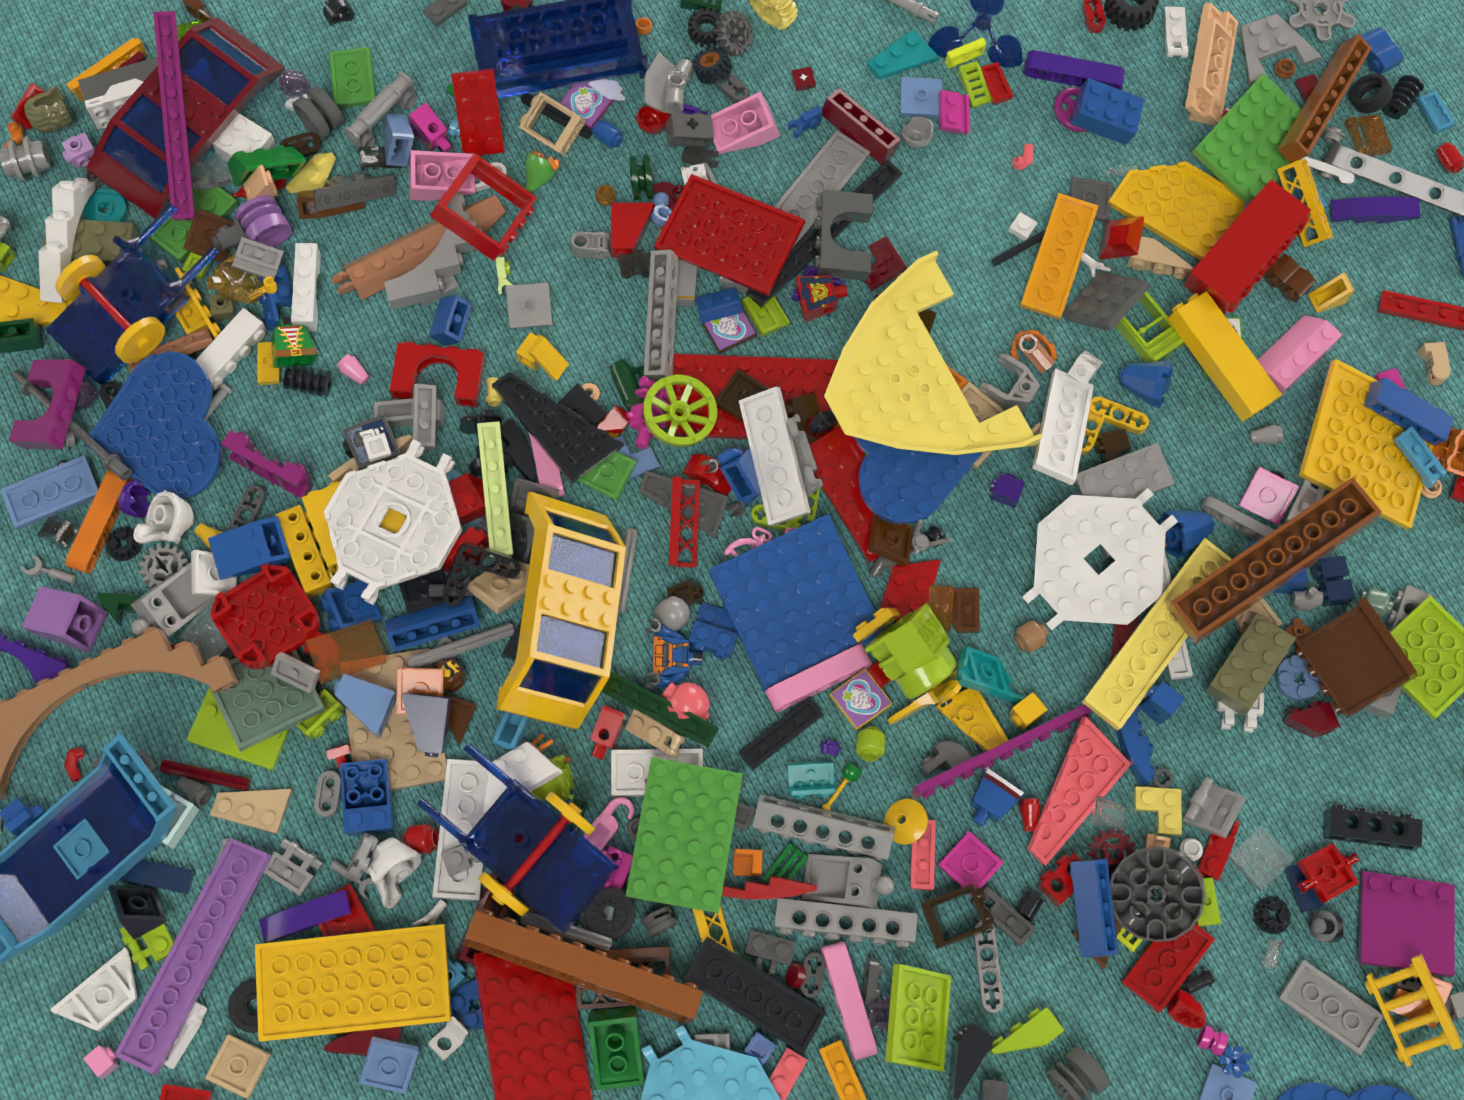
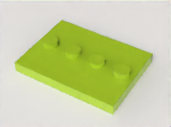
M209 687L186 741L274 771L291 728L240 752Z
M893 964L885 1062L944 1072L951 975L902 964Z

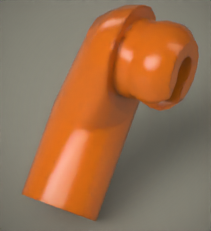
M12 121L7 126L11 136L9 140H14L17 146H19L23 142V128L17 122ZM8 141L3 145L4 148L8 147Z

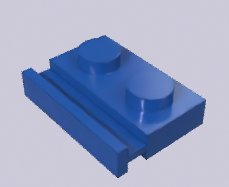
M736 287L695 298L701 323L743 313Z

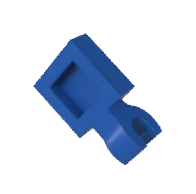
M819 106L801 114V118L788 123L789 130L792 128L798 129L793 133L794 138L800 137L803 131L809 128L814 129L821 123L823 111Z

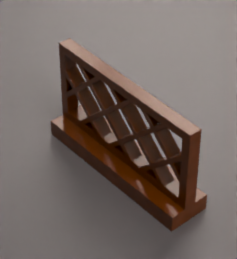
M669 946L610 949L609 951L600 950L608 954L607 957L614 960L623 958L631 963H638L640 966H645L641 962H650L647 966L648 968L655 961H665V972L663 974L670 975ZM576 985L578 1010L633 1006L619 1000L609 1002L602 994L596 992L594 993L598 997L593 1003L582 1004L581 994L585 988L581 990V987ZM601 998L605 1003L596 1002Z

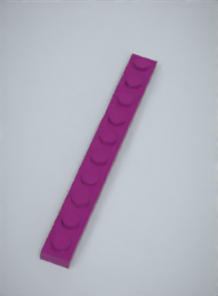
M175 11L153 12L172 220H195Z
M1085 704L916 785L911 793L915 800L920 797L927 799L936 793V789L942 787L945 790L953 786L955 780L959 778L966 780L975 775V770L981 768L984 771L995 765L994 761L998 759L1005 761L1014 755L1013 752L1018 749L1021 752L1026 751L1033 746V742L1039 740L1042 743L1051 738V733L1058 731L1059 734L1071 728L1070 724L1074 722L1079 724L1082 717L1089 719V715L1095 712Z

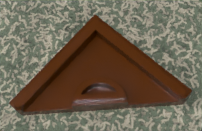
M444 693V697H452L449 725L457 743L461 745L477 705Z

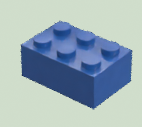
M1088 78L1078 89L1070 124L1127 145L1137 133L1144 99Z

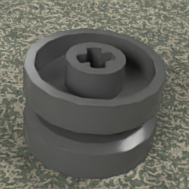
M314 86L307 92V98L300 97L292 103L293 109L300 121L309 132L318 135L320 141L330 134L329 128L336 130L345 122L336 104L319 86Z

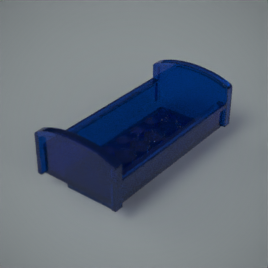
M565 0L482 16H476V14L468 15L478 70H494L497 98L638 73L639 79L645 78L648 70L647 55H642L633 17L632 0Z

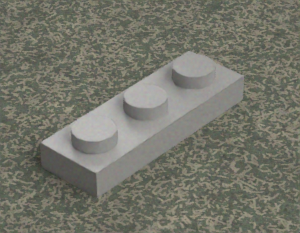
M414 384L412 440L420 442L421 446L425 449L434 450L436 385Z

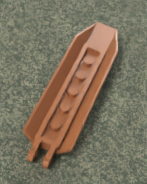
M496 195L462 207L463 212L468 211L470 221L475 220L476 228L481 227L483 233H486L506 213ZM434 220L342 266L345 271L334 275L331 280L333 284H339L350 279L351 282L344 283L338 287L337 291L339 294L344 295L356 289L361 300H364L384 290L385 281L406 274L426 260L438 246L446 227Z

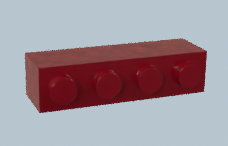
M839 88L826 98L822 108V116L848 138L870 151V156L879 164H884L895 154L901 139Z
M493 870L490 875L500 884H506L512 877L500 870ZM517 884L516 887L512 890L514 893H515V891H516V889H517V887H518V884ZM485 887L475 911L480 912L481 909H486L495 913L494 917L503 920L509 906L506 904L500 905L492 898L493 893ZM468 924L454 958L474 966L473 955L484 952L462 945L469 927Z

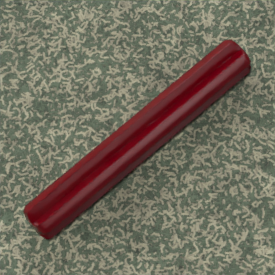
M163 760L160 765L162 773L180 777L185 776L189 779L248 791L251 780L246 777L169 760Z

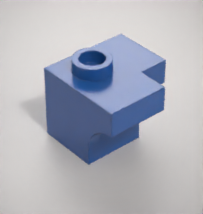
M17 798L0 811V816L8 830L19 836L40 818L46 810L39 805L28 807L25 802Z

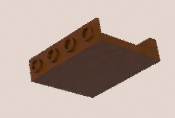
M1366 597L1357 601L1358 605L1300 641L1297 638L1295 639L1297 645L1294 648L1295 652L1301 660L1303 658L1307 660L1309 665L1306 668L1313 678L1318 676L1322 682L1319 685L1320 689L1326 697L1329 695L1334 700V703L1331 704L1338 715L1343 714L1346 719L1418 677L1417 670Z

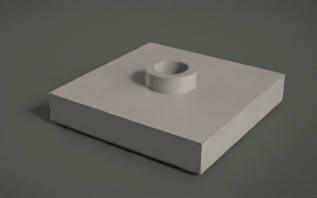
M548 282L506 286L510 329L553 326Z

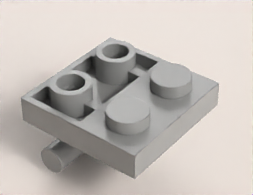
M1205 777L1200 788L1195 790L1190 800L1191 805L1183 821L1187 825L1226 839L1246 799L1242 794L1213 785V780Z

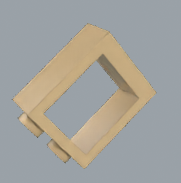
M540 91L532 99L531 108L528 113L522 116L519 128L565 157L586 120ZM547 103L571 117L556 144L532 130Z

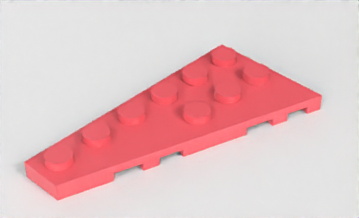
M1087 717L1081 718L1027 847V850L1042 865L1049 863L1131 765Z

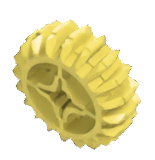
M750 0L749 2L757 16L773 28L776 27L779 30L789 27L797 17L798 10L793 0Z

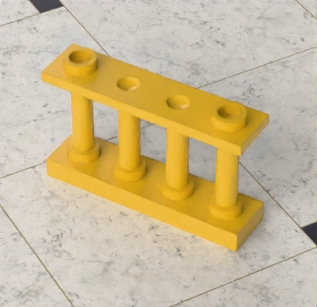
M1422 954L1412 957L1413 963L1409 964L1410 967L1379 979H1375L1373 972L1367 974V980L1364 981L1369 994L1374 993L1398 1046L1395 1049L1400 1062H1405L1407 1067L1413 1063L1410 1056L1444 1044L1446 1046L1450 1045L1453 1051L1463 1046ZM1412 976L1420 978L1423 984L1420 990L1387 1002L1385 1001L1380 988ZM1422 999L1430 1000L1433 1009H1430L1429 1013L1399 1024L1395 1023L1390 1012L1391 1010ZM1434 1021L1435 1023L1440 1022L1444 1030L1440 1032L1441 1035L1409 1047L1405 1046L1400 1035L1401 1033Z

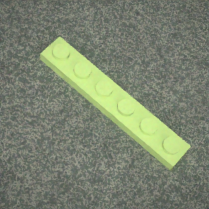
M500 422L477 423L489 547L492 550L513 555Z

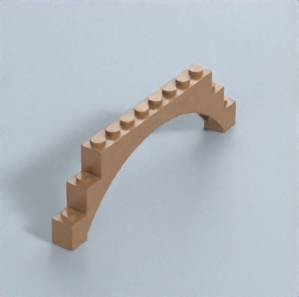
M150 627L142 631V635L135 639L130 637L123 640L121 646L115 649L113 647L101 651L100 656L94 659L87 658L79 662L80 666L74 669L67 668L60 671L56 678L51 680L50 678L38 682L37 687L31 690H21L15 694V698L9 701L8 699L1 700L0 801L8 797L6 790L11 773L28 739L38 726L70 697L107 679L145 672L182 675L205 683L211 687L213 692L220 693L239 683L228 658L217 655L208 659L205 665L196 644L184 641L175 645L173 650L164 630Z

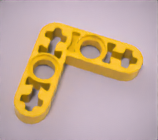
M1099 396L1092 398L1087 421H1093L1096 424V429L1088 430L1086 428L1085 435L1089 437L1085 448H1082L1081 455H1086L1092 450L1103 421L1121 429H1126V431L1134 434H1141L1149 425L1148 417L1139 411ZM1097 404L1101 405L1099 411L1095 410ZM1108 407L1111 408L1108 415H1105ZM1120 411L1123 413L1124 418L1117 420L1113 417L1112 413ZM1130 415V416H1131V418L1129 419L1130 421H1129L1128 423H1126V420H1127L1128 416ZM1137 419L1141 420L1140 427L1135 426Z

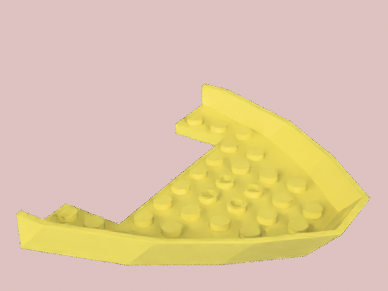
M937 251L917 259L870 304L841 352L824 397L843 432L849 436L897 449L949 455L1036 446L1042 439L1041 434L1034 436L1017 405L983 422H978L918 315L919 312L952 298L954 293L936 263Z

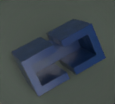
M1345 556L1323 558L1318 560L1312 567V576L1317 581V584H1319L1317 590L1323 593V607L1349 604L1355 598L1351 579H1344L1343 577L1350 575Z

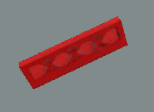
M682 477L672 478L669 544L670 567L697 568L700 480L682 479ZM683 485H695V494L691 498L687 499L682 494ZM694 498H695V506L691 503V501H692ZM689 504L694 509V516L686 521L681 513L682 509ZM681 519L685 522V524L682 527ZM693 520H694V528L690 525V523H691ZM688 526L693 531V538L685 543L680 535L681 531ZM680 541L684 544V546L681 549ZM692 542H693V550L689 547V545H690ZM686 548L692 553V563L679 562L680 553Z

